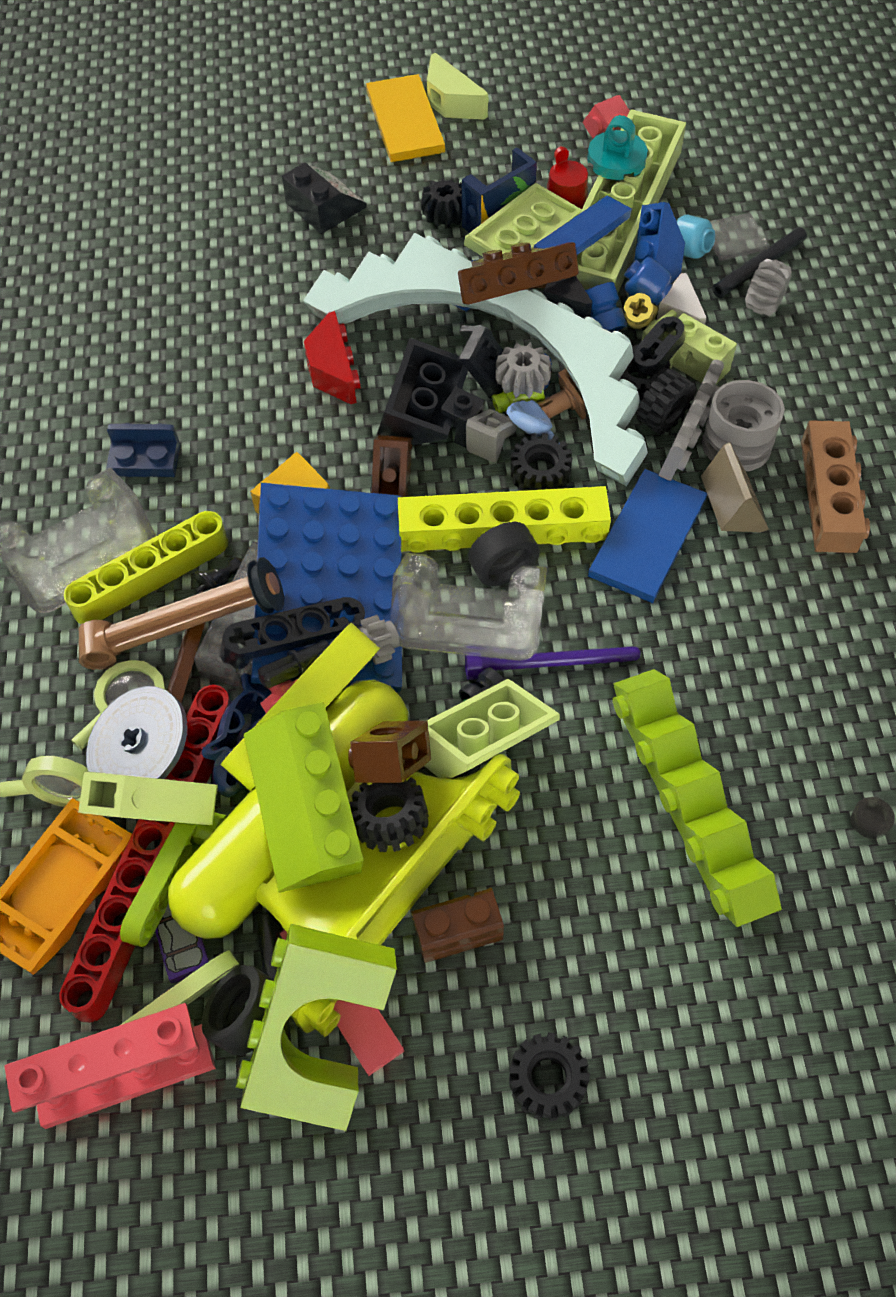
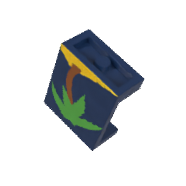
M516 147L512 150V172L488 186L484 185L472 174L463 178L462 227L470 233L536 183L537 162Z

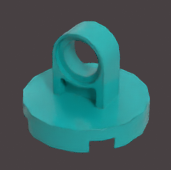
M621 115L614 117L606 131L595 136L590 142L587 161L588 164L591 163L593 165V171L597 175L606 179L624 180L625 174L634 172V176H636L645 168L648 149L645 142L635 135V125L630 118ZM620 127L625 131L613 130V128Z

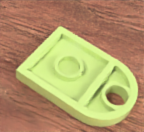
M230 950L220 954L122 1024L183 1003L188 1005L220 982L231 970L237 968L239 963Z

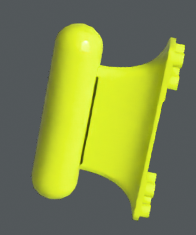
M377 680L354 682L345 688L326 708L349 802L353 801L352 794L354 791L361 792L359 785L362 784L355 783L354 769L349 765L348 753L351 747L350 742L383 721H408V710L402 698L390 685ZM497 754L480 770L464 777L438 778L415 772L410 777L416 780L417 786H421L429 815L427 817L428 826L427 828L422 827L424 834L420 839L413 835L414 844L408 847L405 842L400 843L401 850L395 852L392 845L387 847V852H379L377 845L372 850L367 848L366 842L362 844L359 840L364 860L362 873L281 893L278 892L257 793L254 787L175 873L168 887V904L172 917L182 929L203 939L223 938L237 929L260 903L276 918L287 934L290 924L381 945L458 850H462L473 835L481 841H485L491 835L496 826V821L490 816L498 805L505 811H509L520 796V791L514 788L519 779V774L512 770L511 760L504 754ZM389 807L380 811L376 817H389L397 814L403 808ZM319 999L304 1004L294 1011L291 1017L305 1033H310L316 1029L326 1037L335 1029L341 1015L333 1009L338 1000Z

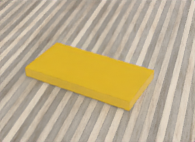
M419 74L366 83L367 94L390 162L445 153V143Z

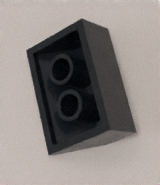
M409 338L377 436L412 437V446L447 439L453 419L441 414V407L454 388L463 389L468 370L460 361V356Z

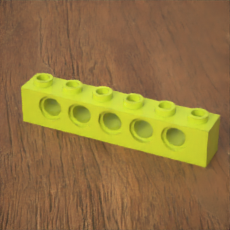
M606 486L398 497L401 552L411 551L420 553L426 550L446 549L455 551L460 548H471L472 544L483 533L500 524L514 521L524 523L537 544L596 543L606 540L611 523Z

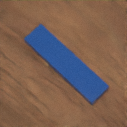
M607 195L534 244L533 248L544 249L567 242H574L576 254L578 255L628 220L632 208Z

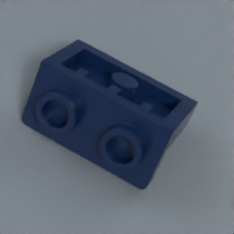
M161 423L108 424L107 432L111 445L106 470L109 476L175 477L180 443L174 425Z

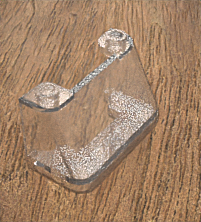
M111 467L93 476L86 485L87 498L92 506L36 535L29 537L23 526L15 521L0 523V558L33 610L39 613H48L67 604L64 599V590L71 582L156 537L136 494Z
M406 553L393 575L390 621L398 632L399 646L407 649L516 661L531 658L536 653L539 645L548 567L522 566L516 569L510 580L509 591L439 584V566L432 557L424 554Z

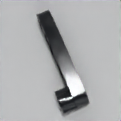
M342 597L235 622L229 625L223 633L219 651L220 658L224 664H230L234 669H242L248 666L250 659L315 644L321 640L335 639L350 623H353L357 628L361 626L360 620H363L365 617L364 607L354 598ZM342 610H346L348 615H354L352 622H348L346 617L339 618ZM306 617H314L320 621L322 629L317 632L307 631L302 625V620ZM335 619L332 627H330V620ZM272 625L280 626L285 630L286 638L281 641L271 640L265 630ZM255 630L258 631V638H253ZM238 644L243 645L245 648H240Z

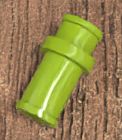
M503 391V393L492 395L495 411L501 414L505 413L514 402L521 400L526 402L530 400L535 402L545 400L544 391H542V394L533 392L530 399L525 394H520L515 398L513 391L509 393H504Z

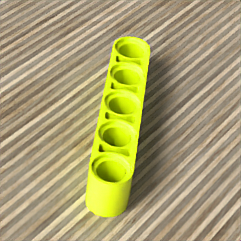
M213 511L198 513L71 582L64 590V599L75 620L80 624L91 620H103L220 555L228 546V538L220 515Z
M350 623L254 727L285 710L324 702L325 708H327L380 648L353 623ZM243 738L220 765L251 791L255 784L245 739Z

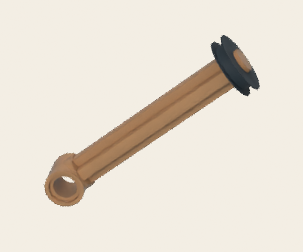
M261 557L257 562L255 560L249 561L247 577L115 624L104 620L86 621L79 627V663L87 669H107L114 666L116 656L121 654L122 651L245 608L258 605L267 614L273 613L274 609L280 611L284 606V593L279 576L270 561Z

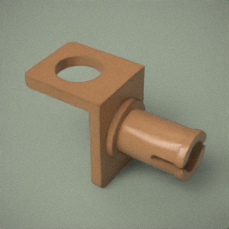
M564 369L558 372L561 391L541 402H537V404L549 418L570 408L575 410L581 419H585L584 401L575 388L577 386L568 371Z

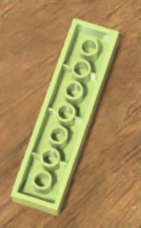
M630 110L627 117L635 125V135L645 142L648 149L646 165L639 175L634 176V172L625 174L624 180L606 179L598 175L580 213L607 195L632 208L628 220L577 255L579 270L577 278L585 290L603 283L614 282L617 293L619 292L625 279L624 274L635 256L642 205L659 203L680 156L686 122Z

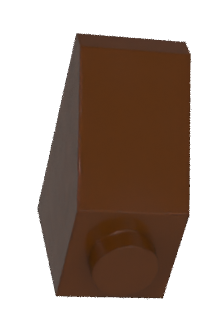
M379 435L374 439L371 493L407 497L411 473L412 437Z

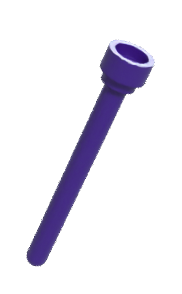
M631 646L488 656V653H481L480 650L465 651V671L467 680H478V675L487 667L500 671L627 662L638 660L641 656V651L639 648Z

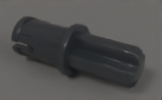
M321 640L297 652L293 649L288 651L287 656L258 669L260 682L265 688L269 689L296 677L299 679L319 657L318 654L322 653L329 644L327 641Z

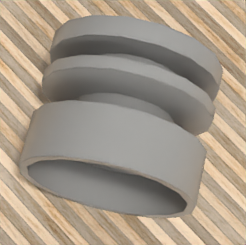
M735 380L723 384L715 392L702 438L704 453L712 461L722 446L731 442L745 471L762 467L769 460L785 411L781 397L775 390L765 384L751 380Z

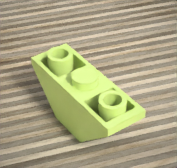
M432 54L427 76V97L431 107L445 118L486 119L488 117V93L438 54Z

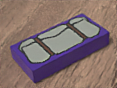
M168 905L155 932L168 979L173 984L185 979L210 960L203 938L182 929L172 917Z

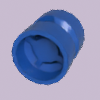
M614 282L603 283L585 290L592 300L591 318L598 321L603 329L613 332L628 326L623 309L616 306L620 299Z

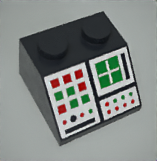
M306 162L282 175L286 204L320 234L367 208V203L333 174Z

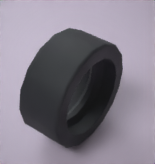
M516 521L507 522L483 533L472 544L468 552V560L479 580L484 585L499 586L512 582L527 573L539 558L540 548L524 523Z
M252 965L239 966L223 977L212 991L204 1008L201 1021L202 1033L207 1040L233 1055L242 1056L253 1051L254 1049L247 1048L251 1027L254 1020L262 1021L266 1008L259 1007V1002L265 980L274 981V979ZM246 1001H247V1004H246L244 1010L242 1011V1013H241V1014L239 1015V1017L237 1018V1016H238V1014H239L241 1008L244 1006V1004H245Z

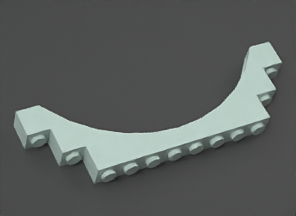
M414 233L396 262L384 254H381L379 257L368 252L350 280L341 273L337 272L333 275L323 270L303 300L311 312L321 319L329 312L335 311L338 324H347L377 311L410 304L457 305L479 309L510 321L538 339L563 364L582 394L589 414L594 461L599 472L627 487L648 454L644 437L631 428H627L625 431L640 403L637 388L631 382L620 379L634 357L629 338L621 332L613 331L611 333L603 329L601 324L591 317L581 318L574 314V311L569 306L563 303L556 305L548 301L545 295L536 289H531L530 291L525 289L470 305L463 304L458 271L472 267V263L459 250L452 249L450 251L442 247L441 243L431 236L424 238Z

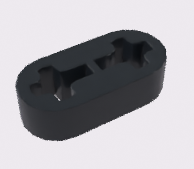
M672 316L661 319L636 347L634 360L639 372L645 375L658 373L683 345L686 336L685 328L679 318ZM673 330L676 331V335H675V336L672 335V334H669V335L665 338L664 332L671 333V332H673ZM655 353V360L649 358L646 362L644 361V356L651 357Z

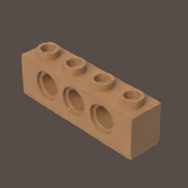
M809 421L801 445L815 552L857 553L863 540L867 539L870 533V521L868 518H864L863 512L866 500L865 491L860 490L859 485L861 464L856 462L855 459L857 438L851 433L850 421Z

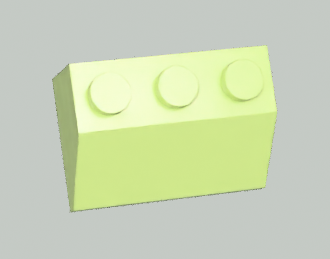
M506 679L427 720L431 760L424 766L438 778L451 779L559 721L560 714L510 679Z

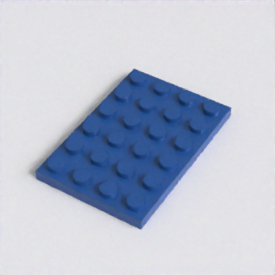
M261 483L257 561L261 557L270 561L279 576L284 593L283 609L280 611L274 609L271 614L342 597H351L358 600L365 610L364 619L378 615L379 620L384 619L385 622L391 621L394 624L399 635L400 644L399 647L394 648L395 653L391 654V660L375 665L373 659H371L345 688L356 681L377 680L390 685L396 692L400 693L402 688V593L398 497L401 496ZM258 605L254 606V618L270 615L263 612ZM342 610L339 618L346 617L348 622H352L354 615H348L346 610ZM306 617L302 620V625L307 631L317 632L322 629V624L314 617ZM335 619L330 620V627H332ZM272 625L265 630L271 640L281 641L286 638V632L280 626ZM255 630L253 638H258L257 630ZM334 639L327 640L329 645L334 641ZM311 645L295 648L293 650L297 652ZM290 650L252 659L251 683L262 684L258 678V669L287 656V652Z

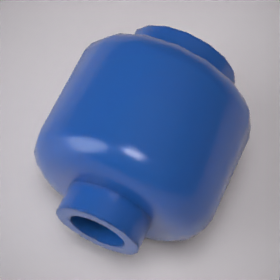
M651 257L645 258L641 263L635 260L624 274L628 278L625 284L626 292L631 296L637 293L646 294L650 297L651 303H654L656 306L665 298L673 286L670 283L671 273Z

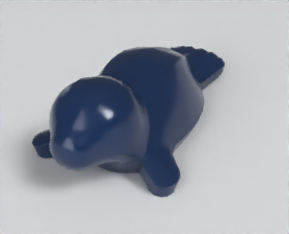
M243 673L241 676L243 692L226 708L219 725L216 740L202 748L203 757L215 761L212 770L213 784L218 785L219 793L228 798L235 796L246 787L220 764L244 738V733L251 730L266 714L260 703L271 695L270 689L265 688L262 684L251 683V675L248 673Z

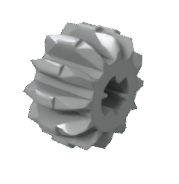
M766 259L760 263L747 290L748 293L745 298L746 307L761 315L771 316L775 313L789 286V281L792 277L791 267L784 265L783 262L778 260Z
M516 342L514 349L510 347L504 348L502 355H499L496 360L497 384L502 385L504 393L513 391L515 398L520 394H525L529 399L533 392L542 394L544 385H548L551 379V361L549 356L544 355L543 347L533 349L531 342L527 346H521Z

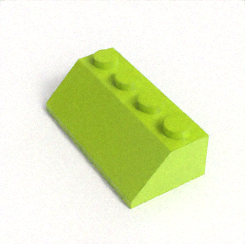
M324 702L282 711L244 733L278 892L281 893L362 873L364 860Z

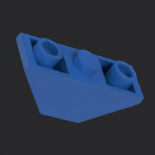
M660 202L642 205L634 261L637 260L641 263L647 257L653 258L671 273L670 283H672L681 274L685 241L669 203Z

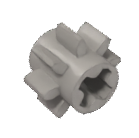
M378 615L360 620L362 626L358 627V629L380 648L372 657L375 665L391 660V654L395 653L394 648L399 647L400 644L399 635L394 624L391 621L385 622L384 619L379 620Z

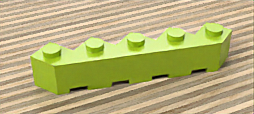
M653 669L613 683L616 697H613L615 712L620 719H623L635 743L637 755L641 763L646 765L659 791L664 809L670 813L684 840L688 857L696 864L710 892L711 902L719 915L724 914L736 927L782 910L774 873L754 858L747 823L727 807L720 772L702 760L695 726L692 722L678 714L670 678Z

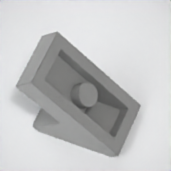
M488 409L468 419L466 423L467 451L491 462H497L504 440L515 434L517 425L508 416L492 409Z

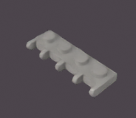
M713 360L658 476L671 481L676 469L684 470L692 454L686 448L687 446L692 449L694 448L702 432L696 426H704L710 411V407L706 405L712 404L714 394L720 388L716 383L724 368L722 361Z

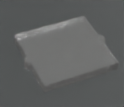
M751 213L710 221L716 234L712 248L719 261L762 252L770 246L762 233L763 228L757 225Z

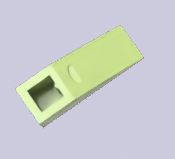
M84 771L78 813L213 825L218 785Z

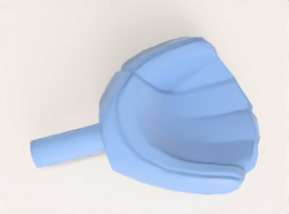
M521 400L512 403L508 407L506 412L510 420L520 429L530 435L537 434V437H540L542 433H546L549 440L553 438L554 434L551 431L553 425L550 418L534 400L527 402Z

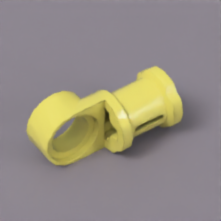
M637 293L628 297L624 305L625 318L628 325L633 329H642L648 326L655 319L659 310L657 306L651 303L650 297L643 293Z

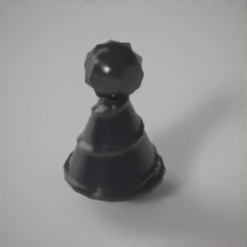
M236 556L228 561L227 567L208 571H196L195 579L199 587L195 591L198 594L201 591L205 592L225 585L232 574L239 576L245 572V562L242 558Z

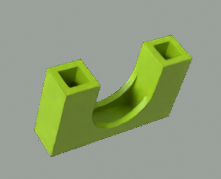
M290 924L286 940L278 938L274 948L271 966L278 967L274 981L266 979L261 993L259 1007L266 1008L262 1021L254 1020L247 1044V1048L254 1049L251 1060H242L235 1088L243 1089L240 1108L346 1131L359 1092L358 1067L304 1054L290 1042L285 1033L284 1025L298 1008L319 999L342 1000L384 1010L397 970L395 949Z

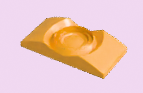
M71 798L0 887V954L32 975L49 962L70 940L83 913L92 901L108 887L132 833L102 815L78 813L80 802L74 798Z

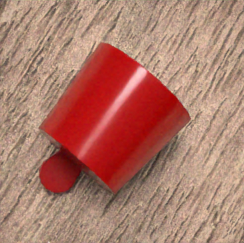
M560 146L554 152L556 164L550 169L546 189L582 209L588 198V171L583 164L568 160L569 151L566 147Z

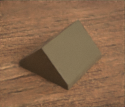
M731 442L724 444L701 475L721 531L763 532L769 530L750 479Z

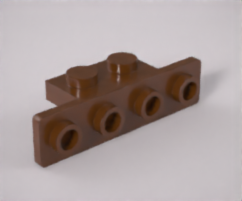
M567 242L543 249L531 248L530 243H520L512 245L511 251L503 254L502 250L482 253L483 259L471 261L472 267L458 271L462 302L463 304L470 305L570 278L579 274L576 246L574 242Z

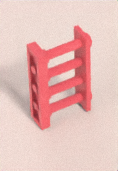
M186 1003L4 1065L12 1112L16 1113L37 1105L40 1127L44 1129L216 1069L210 1043L202 1033V1024L192 1026Z

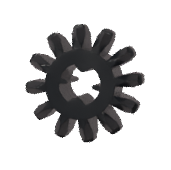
M441 178L439 182L430 181L429 186L423 187L420 204L422 214L425 215L428 223L435 222L437 227L444 224L448 228L452 223L460 225L462 220L461 182L456 183L454 178L449 181Z

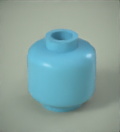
M683 215L678 218L677 224L685 241L684 256L698 259L710 252L716 236L711 222L708 219L692 215Z

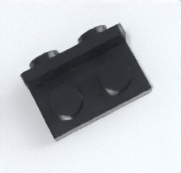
M462 325L459 333L467 344L459 359L486 395L492 399V395L503 393L502 385L497 384L496 360L499 355H502L504 349L500 347L487 327L482 325Z

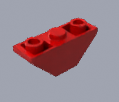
M335 311L329 312L304 340L306 360L312 385L344 402L355 404L357 403L355 390L361 389L357 369L351 370L350 366L354 365L351 346H344V343L348 342L345 324H338Z

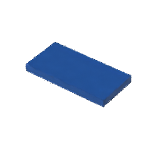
M644 469L593 561L588 577L654 603L708 494L673 479L669 481L658 476L659 474Z

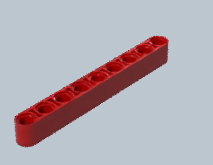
M208 685L200 689L196 694L186 716L187 737L184 749L177 764L165 779L207 784L215 761L204 758L202 748L216 740L222 716L231 703L228 692L223 687ZM222 705L216 711H209L214 706ZM199 738H207L202 744H194ZM193 771L187 778L178 779L183 772ZM139 819L60 990V1003L64 1009L81 1022L91 1023L97 1021L108 1010L135 948V945L123 942L120 939L122 924L112 926L113 921L119 914L127 913L142 885L130 888V883L134 878L141 875L146 878L176 822ZM162 840L157 848L146 850L152 841ZM111 951L110 958L106 963L95 966V961L102 952ZM92 990L93 994L89 1003L77 1007L80 995Z

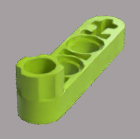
M214 812L213 825L175 823L123 919L120 930V939L123 942L139 947H145L149 943L169 905L168 887L175 873L226 819V815Z

